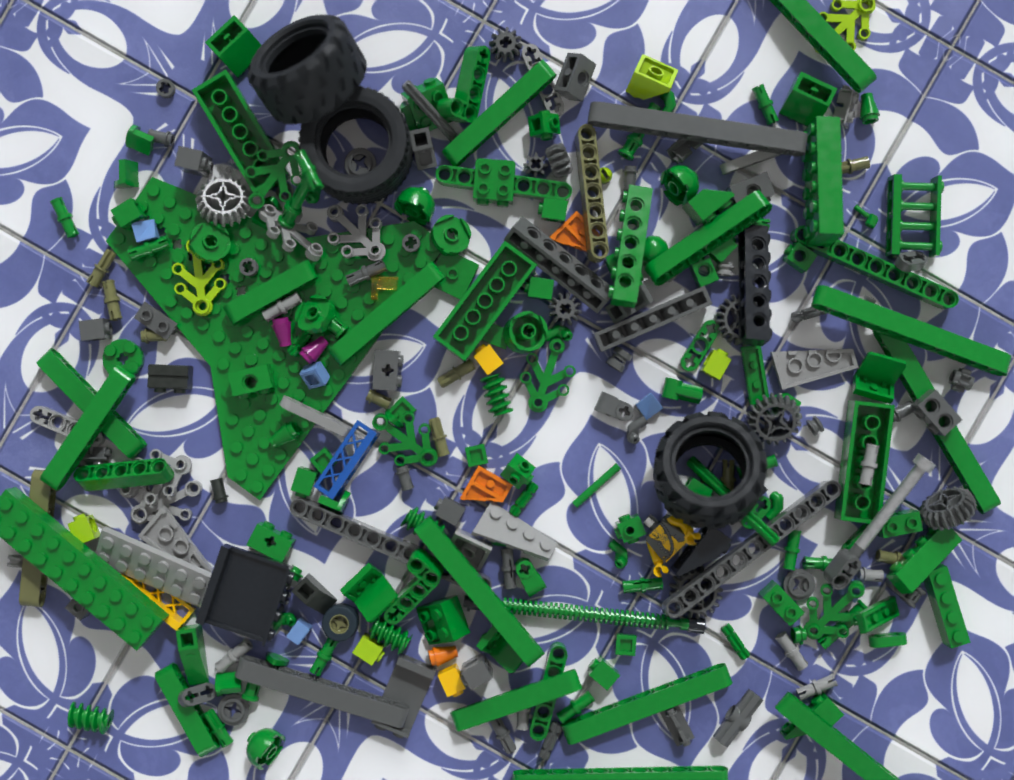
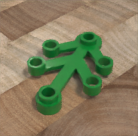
M287 141L281 149H260L257 152V158L262 162L267 161L268 158H282L278 164L259 167L250 165L245 169V174L249 178L271 173L259 191L249 196L248 203L253 209L263 207L265 203L264 197L277 178L280 188V200L282 202L290 201L291 193L288 191L284 168L290 162L292 171L291 183L298 186L299 183H294L293 177L299 176L300 179L302 178L299 166L293 155L288 153V148L293 147L298 155H300L297 142ZM262 151L266 152V159H261L259 153ZM253 168L255 170V175H249L247 172L248 169ZM283 192H287L289 194V198L287 200H284L281 197ZM259 197L261 199V202L259 204H255L253 202V198Z
M555 338L549 343L551 353L544 373L538 363V356L535 353H529L526 357L527 363L531 365L540 383L537 392L531 382V374L523 372L520 375L521 382L525 384L530 394L529 407L534 412H542L547 408L549 401L559 396H566L569 393V387L566 384L559 385L557 390L546 395L545 393L548 386L566 377H573L576 373L575 368L568 365L564 370L552 375L558 354L562 353L565 349V343L559 338ZM554 343H560L561 348L555 350L553 347ZM530 355H534L536 357V361L531 363L529 362L528 357ZM567 368L573 369L572 375L566 373ZM523 374L529 375L528 381L522 380ZM565 386L567 392L565 394L560 393V387ZM536 399L542 400L541 406L535 405Z
M406 411L403 414L407 436L389 423L385 414L379 413L374 416L372 425L376 430H386L400 441V443L391 444L388 442L380 443L378 450L381 454L386 455L389 452L412 450L416 453L415 455L405 456L402 453L397 454L394 459L397 466H404L405 464L420 462L425 467H431L436 464L438 454L430 445L429 433L431 428L429 424L422 423L418 429L419 434L422 435V448L416 443L413 424L415 415L413 412ZM407 414H410L412 416V420H406L405 416ZM378 418H383V419H384V423H383V424H379V423L377 422V419H378ZM423 426L428 428V431L425 433L421 431ZM386 445L388 447V450L383 451L381 449V446ZM431 454L432 458L428 460L424 455ZM402 457L404 462L399 463L397 458Z
M858 580L850 582L848 592L832 606L831 595L833 587L831 584L825 583L820 589L823 595L824 615L818 619L817 616L819 600L814 596L807 599L806 605L809 608L810 619L804 626L807 637L819 639L823 634H836L841 638H846L849 635V627L847 625L841 624L838 627L825 625L829 621H851L853 624L858 625L857 620L853 617L859 611L853 613L839 612L854 598L862 597L865 592V586ZM827 587L831 591L826 593L823 591V588ZM858 588L860 592L854 593L852 590ZM810 601H815V602H816V605H815V606H811V605L809 604V602H810ZM816 628L818 631L813 633L810 629ZM845 629L847 632L842 634L839 630Z

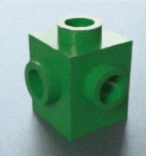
M549 110L539 111L538 114L528 117L530 137L541 138L542 141L552 140L553 136L561 134L558 114L550 113Z
M516 453L500 476L517 489H520L523 484L528 485L533 479L532 472L536 467Z
M625 514L618 518L619 521L615 522L617 527L614 528L617 539H622L624 543H635L639 541V537L646 535L638 514L632 516Z

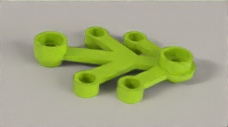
M833 0L830 4V9L833 12H838L842 8L855 10L851 14H828L827 12H820L819 14L824 16L828 23H840L834 29L839 35L846 29V43L851 45L855 51V20L861 15V29L857 32V38L860 41H865L871 34L869 14L875 10L876 4L875 0ZM834 2L839 3L840 7L836 8ZM862 3L867 4L868 8L864 9ZM861 31L866 32L867 36L863 37Z
M188 240L186 249L192 254L195 277L181 263H175L172 266V272L180 275L196 288L197 296L188 291V287L184 283H177L174 291L193 303L192 308L197 315L207 316L213 310V299L221 290L227 288V281L217 278L214 281V287L207 295L205 287L218 271L224 269L225 262L222 259L219 260L221 262V267L216 268L215 263H211L210 268L203 275L202 260L197 258L190 250ZM177 266H181L182 268L181 272L179 273L176 272ZM219 281H223L224 283L223 287L219 288L217 285ZM183 285L184 291L180 293L178 287ZM202 303L206 304V309L204 310L200 308Z

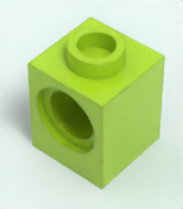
M719 348L717 351L711 350L699 371L715 380H720L732 359L727 357V352Z
M85 513L73 517V522L67 524L70 532L83 543L100 537L93 514L85 516Z
M365 632L352 653L372 666L375 661L379 663L385 654L382 651L384 644L381 642L378 644L375 638L371 640L370 635Z

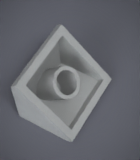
M457 528L451 541L475 570L480 572L492 550L493 544Z

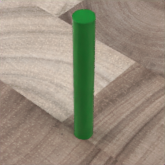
M615 463L572 502L576 508L621 470L619 465Z

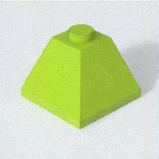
M642 54L625 92L643 100L667 93L673 85L678 69Z

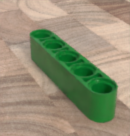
M305 260L229 302L223 308L231 323L236 325L275 304L277 300H282L317 280L318 276L310 261Z
M163 458L81 466L73 474L75 481L85 491L165 484L174 477V471Z
M554 642L551 644L541 680L551 677L548 674L551 668L558 669V674L564 672L568 653L563 643ZM555 649H562L564 653L556 657L553 655V651ZM556 699L534 706L529 724V732L532 739L541 741L546 738ZM545 706L549 710L547 713L541 714L538 712V709ZM535 726H541L544 728L543 731L540 733H536L533 731V728Z
M171 663L155 672V679L197 754L203 757L220 748L218 739L211 733L212 729L203 717L204 711L200 704L186 708L179 704V693L184 689L190 688L178 665ZM194 694L185 696L186 700L195 698Z

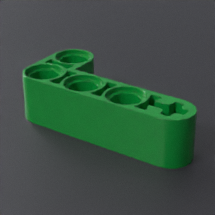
M484 45L470 46L465 49L455 98H443L437 104V111L442 117L456 123H472L477 119L490 61V50Z
M423 549L414 550L407 562L408 570L415 577L398 593V599L385 611L384 619L389 624H398L440 583L444 569L439 562Z

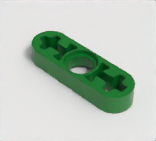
M708 320L701 325L680 358V367L684 371H693L698 367L720 331L717 328L720 326L714 320ZM713 324L715 332L709 333L707 338H710V341L708 342L706 338L700 337V334L705 335L708 331L705 328L706 325L710 326ZM697 340H702L705 343V349L701 352L697 351L694 347ZM690 350L694 354L700 355L699 358H697L696 356L693 358V366H685V358L690 359L692 356V354L689 353Z

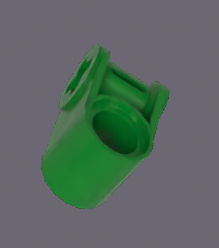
M522 557L516 561L517 575L529 597L547 588L540 574L537 573L528 558ZM522 564L527 566V571L521 570Z

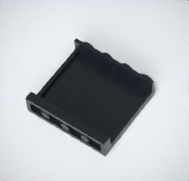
M229 544L222 545L195 623L200 625L207 623L262 642V646H265L269 641L272 642L276 632L273 629L274 624L279 622L282 611H280L281 604H285L288 597L287 586L292 584L295 573L292 572L294 566Z

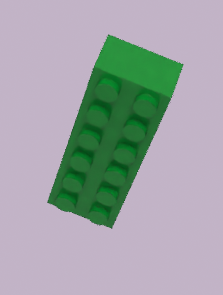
M224 70L192 89V92L252 192H258L271 173L249 178L245 174V169L250 165L259 167L278 164L281 157L268 158L264 162L258 160L257 152L260 149L274 150L275 147L232 75L227 70ZM260 152L259 157L266 159V152ZM285 167L284 170L287 181L291 178L292 175L290 174L287 167ZM249 168L248 174L251 176L255 175V170ZM278 178L272 185L270 190L279 186Z
M816 116L803 131L808 134L806 152L804 156H801L802 162H804L802 180L805 181V188L802 193V198L805 200L803 219H806L803 236L806 239V245L831 246L844 234L840 117Z
M504 241L434 334L433 339L465 362L525 283L537 264Z
M848 400L838 480L842 487V492L836 498L834 518L870 524L883 507L895 405ZM866 444L880 446L876 459V464L878 465L874 470L872 486L859 484L862 470L861 461L864 460Z

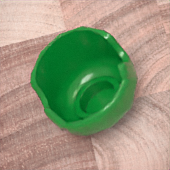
M648 236L645 242L642 264L646 266L654 258L668 250L667 242L659 236Z

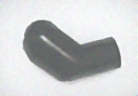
M644 416L633 421L627 427L626 438L631 444H637L640 441L639 430L648 424Z

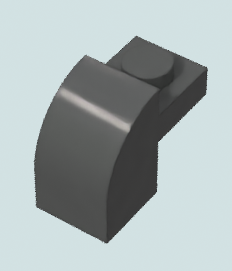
M429 127L409 131L418 171L437 167Z
M643 284L639 286L635 308L609 304L605 309L613 323L616 324L654 302V299L646 285Z

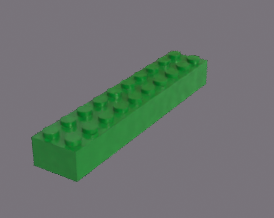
M17 487L6 489L1 494L0 538L137 651L143 647L167 619L169 614Z

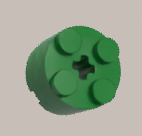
M524 311L510 318L504 325L503 331L507 346L513 352L521 354L529 353L542 347L548 335V327L545 320L540 315L531 311ZM523 331H528V334L524 335Z

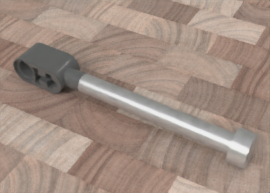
M918 453L912 461L915 463L914 467L850 550L842 549L835 555L823 573L824 578L834 589L842 590L851 582L861 568L859 557L924 473H931L936 466L934 463Z

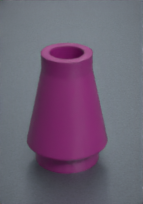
M288 317L272 319L273 324L271 326L280 347L292 345L291 321H289Z
M320 336L318 339L302 347V351L299 354L308 364H311L318 360L329 343L323 336Z

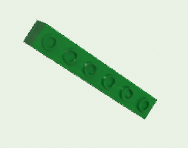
M629 184L628 190L623 191L622 203H625V208L620 211L619 216L622 228H618L616 240L620 242L619 248L615 247L613 257L617 262L616 267L612 266L611 278L614 279L613 286H609L608 298H611L610 305L635 308L653 188ZM631 206H637L640 210L634 211L631 209ZM633 224L637 229L631 230L628 225ZM631 243L635 248L628 249L625 244ZM629 262L632 267L625 268L622 263ZM626 281L629 287H622L619 282Z

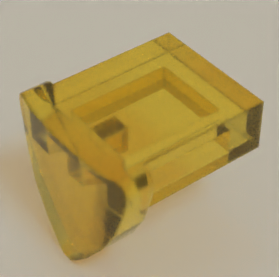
M373 276L371 278V300H377L378 289L396 290L398 287V277Z

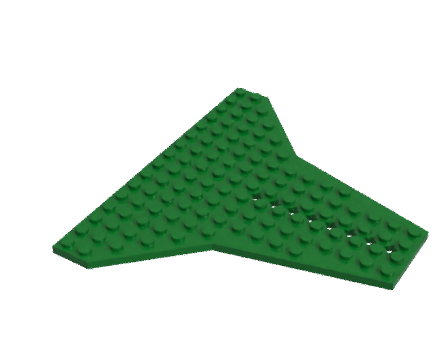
M152 177L136 200L145 215L150 217L149 220L155 219L157 230L165 228L164 232L171 248L156 252L154 256L150 257L148 255L132 262L127 249L142 245L136 242L132 227L126 230L116 226L106 242L170 319L178 323L177 327L210 365L227 476L261 500L316 424L281 407L279 404L283 396L291 397L324 413L381 334L342 366L328 352V349L338 341L335 339V335L328 329L323 333L311 334L312 337L307 344L318 339L320 336H323L329 343L316 362H322L330 378L326 385L309 389L299 374L308 363L300 354L297 357H293L287 352L291 345L280 347L271 326L273 324L272 320L267 322L260 311L241 323L233 325L223 307L240 297L238 295V287H243L244 285L246 287L245 292H249L295 265L309 260L305 255L306 248L292 236L291 239L296 242V246L292 252H287L282 248L283 239L281 232L277 239L269 238L266 234L267 230L253 223L250 216H246V219L241 218L240 224L233 222L234 225L232 227L226 224L225 228L229 233L231 248L222 259L225 262L224 269L218 271L205 287V293L207 295L214 287V281L223 275H230L228 278L230 283H227V288L221 290L213 299V310L209 315H197L193 311V303L174 291L177 283H184L187 285L188 291L197 296L196 288L180 275L174 274L172 266L175 263H181L195 277L193 260H190V253L186 249V243L191 232L198 224L208 222L206 218L202 219L200 212L197 211L196 194ZM415 221L382 226L380 229V243L386 248V255L382 260L386 265L387 271L371 277L372 279L369 281L364 280L350 287L345 275L360 270L361 266H369L375 263V261H371L367 256H356L347 259L341 254V249L345 245H349L353 249L366 247L362 243H342L333 246L327 240L328 235L306 238L309 242L318 243L323 248V254L318 261L309 260L318 279L296 292L305 303L311 300L309 297L313 295H322L328 299L335 307L333 314L336 315V318L344 326H349L345 333L347 334L432 261L435 262L441 253L434 246L431 233ZM367 228L366 237L372 242L373 229ZM349 231L337 233L338 235H352ZM407 234H414L419 238L420 248L416 252L410 253L403 248L402 240ZM337 236L331 238L332 242L337 240ZM205 238L208 246H215L213 238ZM409 238V242H406V247L409 245V248L412 249L413 245L417 244V241ZM179 239H181L182 241L180 244L182 245V248L180 249L177 247L176 249H174V241H178ZM347 249L345 255L350 254L351 250ZM373 249L372 253H378L379 249ZM245 258L254 259L259 265L258 273L251 277L242 274L239 270L240 262ZM202 261L203 275L206 273L205 266L210 264L209 262ZM220 261L215 263L216 268L221 267ZM252 262L246 263L244 266L247 269V273H249V270L253 271L254 269L251 266ZM177 266L176 272H181V266ZM219 281L217 285L221 288L224 284H222V281ZM183 285L178 287L180 293L184 291ZM205 303L200 305L201 310L206 309ZM299 305L288 310L287 314H281L276 317H288L289 321H291L292 345L302 331L295 321V313ZM264 364L271 365L276 388L271 389V393L259 395V392L251 393L252 397L240 400L239 396L233 397L227 373ZM251 377L248 380V385L254 388L257 381L254 377ZM286 422H294L300 430L298 438L277 448L273 447L269 438Z

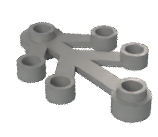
M264 204L259 209L260 219L267 224V236L271 239H277L281 232L283 239L282 248L285 251L292 252L296 246V242L291 239L292 236L306 248L305 255L309 260L318 261L323 254L322 246L318 243L309 242L299 233L315 235L318 230V226L315 223L308 222L306 225L296 224L300 222L303 216L301 213L295 220L294 228L288 229L278 223V217L284 211H279L270 204Z
M360 204L356 207L358 228L344 216V211L339 205L330 206L327 210L329 219L333 222L341 223L352 235H338L336 232H331L327 237L328 242L333 246L342 243H362L366 247L353 249L349 245L343 246L341 254L345 258L367 256L371 261L377 262L385 257L386 248L380 243L382 222L378 217H373L369 221V225L373 229L372 242L366 237L367 215L369 214L366 205ZM364 208L365 212L360 214V209ZM333 210H338L335 215H332ZM378 221L379 225L374 227L373 223ZM337 236V240L332 242L331 238ZM378 248V253L373 254V249ZM350 249V254L345 255V251Z
M153 449L150 452V458L154 459L155 453L159 452L158 458L165 459L174 471V477L170 484L163 488L165 496L174 497L182 475L190 472L192 461L184 455L173 458L163 454L161 450ZM136 457V458H134L132 461H135V460H144V459H142V458H140V457ZM180 462L184 463L182 468H179ZM164 484L153 486L151 493H148L144 498L146 504L154 506L158 503V496ZM145 486L129 487L127 493H125V488H120V494L126 498H134L138 490ZM169 488H172L171 494L167 493ZM154 496V501L150 503L149 498Z
M197 480L189 481L185 488L178 491L174 497H166L163 494V488L169 485L170 482L165 483L158 496L159 501L154 506H148L145 503V496L151 493L147 485L144 487V494L140 504L134 506L131 510V518L137 524H144L147 521H151L155 514H152L153 512L160 510L165 505L172 515L178 516L184 521L189 520L192 517V511L189 508L180 509L170 504L188 495L191 497L199 495L202 492V484ZM193 484L198 487L196 492L192 490ZM140 510L144 512V517L139 516ZM184 511H187L189 514L187 518L183 516Z

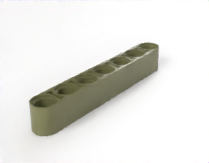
M584 124L580 126L575 135V148L588 259L593 263H600L608 255L609 245L595 128L590 124ZM581 133L588 134L589 139L583 138ZM583 152L590 153L592 158H586ZM585 171L592 172L594 177H587ZM592 190L596 197H590L587 191ZM589 210H595L598 217H593ZM592 229H597L600 232V236H594ZM594 249H600L602 256H597L594 253Z
M35 469L31 476L29 498L54 518L56 490L40 480L44 470ZM24 557L19 604L42 607L46 598L48 577Z

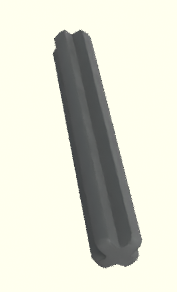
M408 80L402 85V89L450 142L458 136L456 131L413 83Z

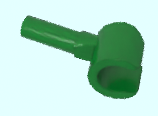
M858 205L854 207L857 212L867 218L864 223L867 227L874 228L878 222L876 215L869 214Z

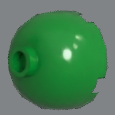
M673 166L663 171L660 176L661 185L664 184L667 189L663 191L665 196L676 206L680 204L684 206L699 191L698 175L687 166Z
M423 187L406 188L400 193L394 203V207L400 215L404 213L409 216L407 218L408 221H415L419 225L429 223L435 212V202L429 191Z
M263 728L253 732L247 739L248 744L246 747V755L250 763L258 770H263L262 766L265 764L269 766L281 752L283 747L280 744L282 740L285 742V736L271 728Z

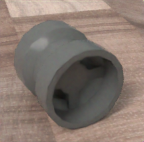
M616 346L612 357H608L605 363L622 373L625 369V364L630 362L633 356Z

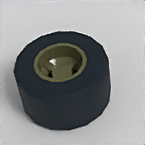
M345 603L333 605L327 610L322 619V629L325 635L331 640L338 642L351 638L359 625L358 613L352 606Z

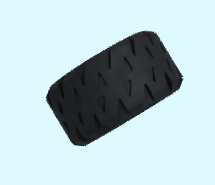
M313 15L288 24L268 38L255 53L249 65L247 76L250 85L273 118L278 122L281 121L283 124L293 125L315 121L342 106L351 98L363 81L367 71V61L344 21L333 15Z
M708 411L707 415L701 412L687 415L683 421H676L666 430L665 436L660 439L657 446L653 479L658 499L664 503V508L674 518L683 519V523L695 528L707 526L708 530L721 529L728 524L733 525L742 520L749 511H752L760 497L767 477L768 463L766 452L763 451L762 442L753 430L750 432L747 424L732 416V419H729L724 413ZM710 445L719 447L730 453L739 464L742 482L736 489L722 496L708 497L699 495L687 488L680 480L676 470L678 459L686 451L697 446Z

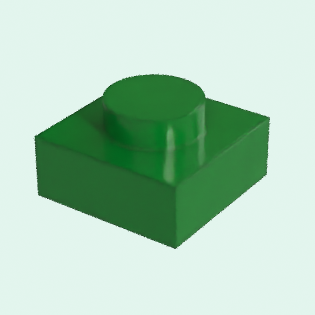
M485 444L465 447L469 467L488 463Z
M324 447L310 461L322 474L333 455Z
M616 633L615 655L635 656L637 636L634 634Z

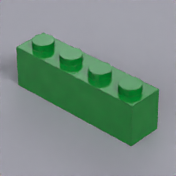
M928 528V533L919 537L915 541L916 545L903 553V558L900 562L898 561L890 567L891 571L886 577L901 594L913 593L962 541L952 528L950 530L946 528L942 531Z
M940 563L924 580V584L942 643L952 649L971 642L948 567Z

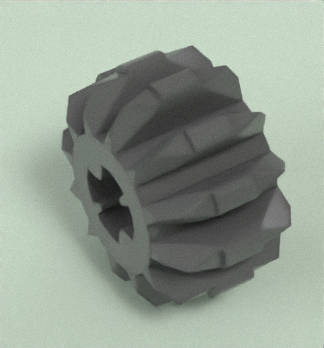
M508 27L505 28V32H502L499 28L497 30L498 35H491L493 40L489 41V46L492 47L490 53L496 54V60L503 57L504 63H506L507 57H509L510 61H514L513 55L519 56V50L523 47V44L519 43L521 36H516V30L509 33ZM504 42H508L507 48H503Z
M553 144L546 148L545 153L554 177H565L572 173V164L564 144Z
M568 292L565 295V299H563L561 293L558 294L560 301L553 297L551 300L556 305L550 304L548 306L550 309H555V311L549 313V316H557L553 320L554 323L560 318V326H564L565 320H567L569 326L572 325L570 318L578 321V317L574 313H582L581 310L575 309L581 306V302L574 304L573 302L577 297L574 296L569 300L570 293ZM568 305L570 307L568 309L570 310V313L568 314L565 312L564 314H562L560 312L562 310L560 306Z

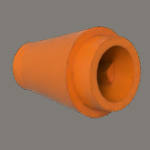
M455 645L432 647V650H428L431 666L436 665L438 667L458 657Z

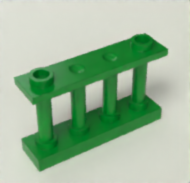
M893 174L888 177L885 256L893 257L899 255L902 250H929V258L940 256L943 247L942 241H940L941 193L944 191V182L941 175L932 178L931 183L904 182L902 174ZM903 190L931 191L930 203L904 202L901 200V194ZM903 210L930 211V223L903 222L901 220V212ZM902 230L929 231V242H902L900 240V232Z

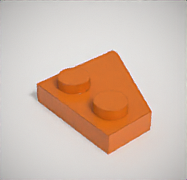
M576 211L550 238L560 244L587 252L583 216ZM592 229V234L599 237L600 233L596 229Z
M478 465L460 499L504 502L513 485Z

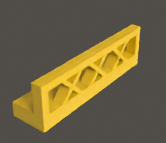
M121 574L169 614L164 622L174 630L182 627L196 610L190 603L172 595V603L165 604L161 600V593L165 592L158 589L157 591L150 592L146 589L145 583L141 585L140 581ZM183 605L189 610L184 618L177 614L176 606Z

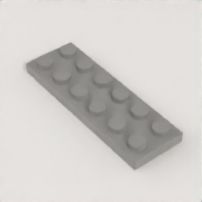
M105 526L101 530L95 553L116 571L199 608L201 607L212 574L211 572Z

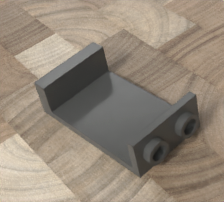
M400 654L382 697L405 703L410 707L403 728H397L373 720L371 723L379 730L393 732V735L398 738H408L437 667L406 654Z

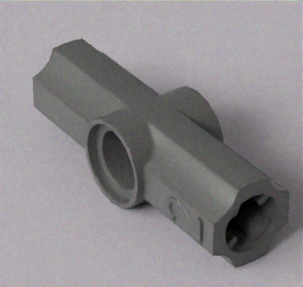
M748 689L736 705L731 706L727 711L724 722L714 733L713 737L728 748L737 734L748 727L752 719L751 716L763 702V699Z

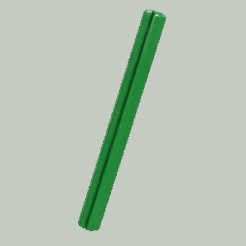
M692 456L687 461V466L719 496L731 492L696 457ZM749 511L743 518L771 546H774L780 540V537L753 511Z

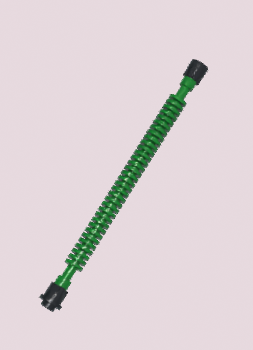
M464 595L463 607H467V611L480 610L468 595ZM506 597L502 601L510 611L513 610V614H516V611H518V615H521V611H523V615H526V612H528V616H531V612H533V616H536V613H538V617H541L543 613L545 618L547 614L548 618H551L553 614L555 619L557 615L558 619H562L563 615L564 620L567 619V616L568 620H572L573 616L574 621H577L578 617L579 621H582V618H584V622H587L589 618V622H592L594 619V623H597L599 619V623H602L604 620V624H607L609 620V624H613L614 621V625H618L619 621L621 626L623 622L624 626H628L629 622L631 627H633L634 623V627H638L639 624L640 628H643V625L644 628L649 626L650 629L654 627L660 630L678 627L680 630H687V632L704 634L705 618L697 619L691 617L689 619L680 618V620L670 619V616H665L664 614L659 615L656 613L654 615V613H651L649 615V612H646L645 616L644 612H640L639 616V611H636L634 615V611H630L629 614V610H625L624 614V610H620L619 613V609H615L614 613V609H610L609 612V608H605L604 611V608L601 607L600 611L598 607H595L593 611L592 606H590L589 610L588 606H585L583 610L582 605H580L579 609L578 605H575L573 609V604H570L568 608V604H565L563 607V603H560L559 607L558 603H554L553 606V602H550L549 606L548 602H544V605H542L543 601H539V605H537L535 600L534 604H532V600H529V604H527L525 599L524 603H522V599H519V603H517L516 598H514V602H512V598H509V602H507Z

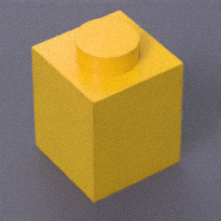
M482 344L475 350L474 358L487 375L504 364L490 344L487 346Z
M457 663L438 671V678L447 697L452 695L457 697L464 693L463 690L466 689L460 678L462 674Z

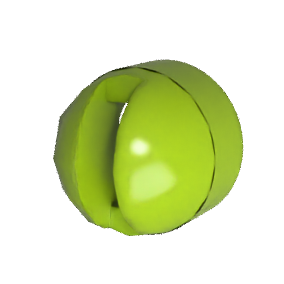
M607 167L600 168L601 183H609L612 179L611 170ZM602 170H604L606 175L609 177L608 179L604 177V175L601 172Z

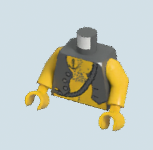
M650 514L643 521L651 529L645 539L651 559L655 565L653 573L657 577H662L661 569L663 573H668L669 571L667 566L662 565L663 562L666 564L686 543L688 545H696L694 539L698 540L701 538L699 533H693L694 530L691 526L683 523V519H676L668 514L660 521Z

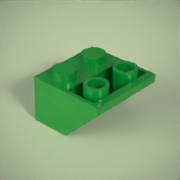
M235 15L205 42L238 78L249 68L255 53L261 47L260 42Z
M800 72L795 77L779 114L808 127L809 123L816 116H824L837 88L804 72Z
M703 189L682 208L696 226L700 223L705 225L716 216V210L720 213L732 203L730 199L735 195L733 192Z
M458 595L444 597L416 608L429 645L454 642L470 633Z

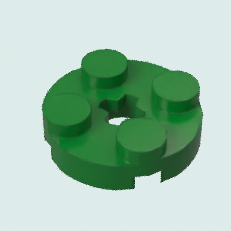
M455 215L440 217L430 232L434 246L443 255H457L463 252L469 245L471 238L470 227L462 218L458 219L454 217ZM447 231L455 233L453 239L447 236Z
M213 222L200 223L190 234L189 248L200 260L215 263L223 259L231 248L229 233L219 223L217 225H214ZM205 238H213L215 246H208Z
M313 295L309 297L311 300L306 303L303 301L295 313V321L298 323V327L307 334L325 332L335 310V307L324 296Z
M115 340L104 348L103 365L108 374L117 365H120L136 376L144 365L143 350L131 340ZM123 353L124 356H128V360L125 361L124 365L122 362H119V358Z

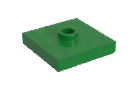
M440 254L435 265L446 277L435 288L461 300L467 292L479 264L458 254Z

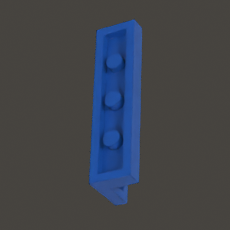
M357 420L313 487L332 500L338 499L381 433ZM359 426L368 432L362 440H356L355 432ZM354 444L355 453L353 456L345 457V447ZM343 460V471L335 474L333 465L336 461ZM332 477L333 486L328 491L321 486V483L325 478Z

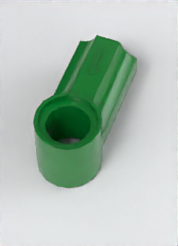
M666 377L661 397L700 404L703 388Z

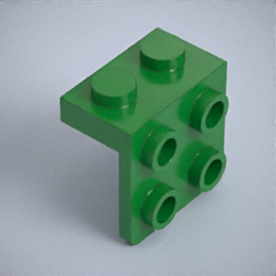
M428 78L423 81V84L419 86L414 85L436 110L439 100L448 98L444 83L437 78ZM402 92V99L409 105L417 129L429 127L430 131L436 129L437 126L408 94ZM444 118L448 123L452 122L451 120Z
M478 158L475 163L473 202H477V205L488 206L489 203H497L498 207H508L509 204L513 205L515 162Z
M868 352L853 375L852 393L891 404L894 400V384L906 368V361L875 352Z
M370 563L364 566L340 589L345 597L356 604L369 623H373L398 599V594L384 574Z
M493 625L487 633L480 637V642L476 645L482 652L490 654L508 673H515L523 663V660Z

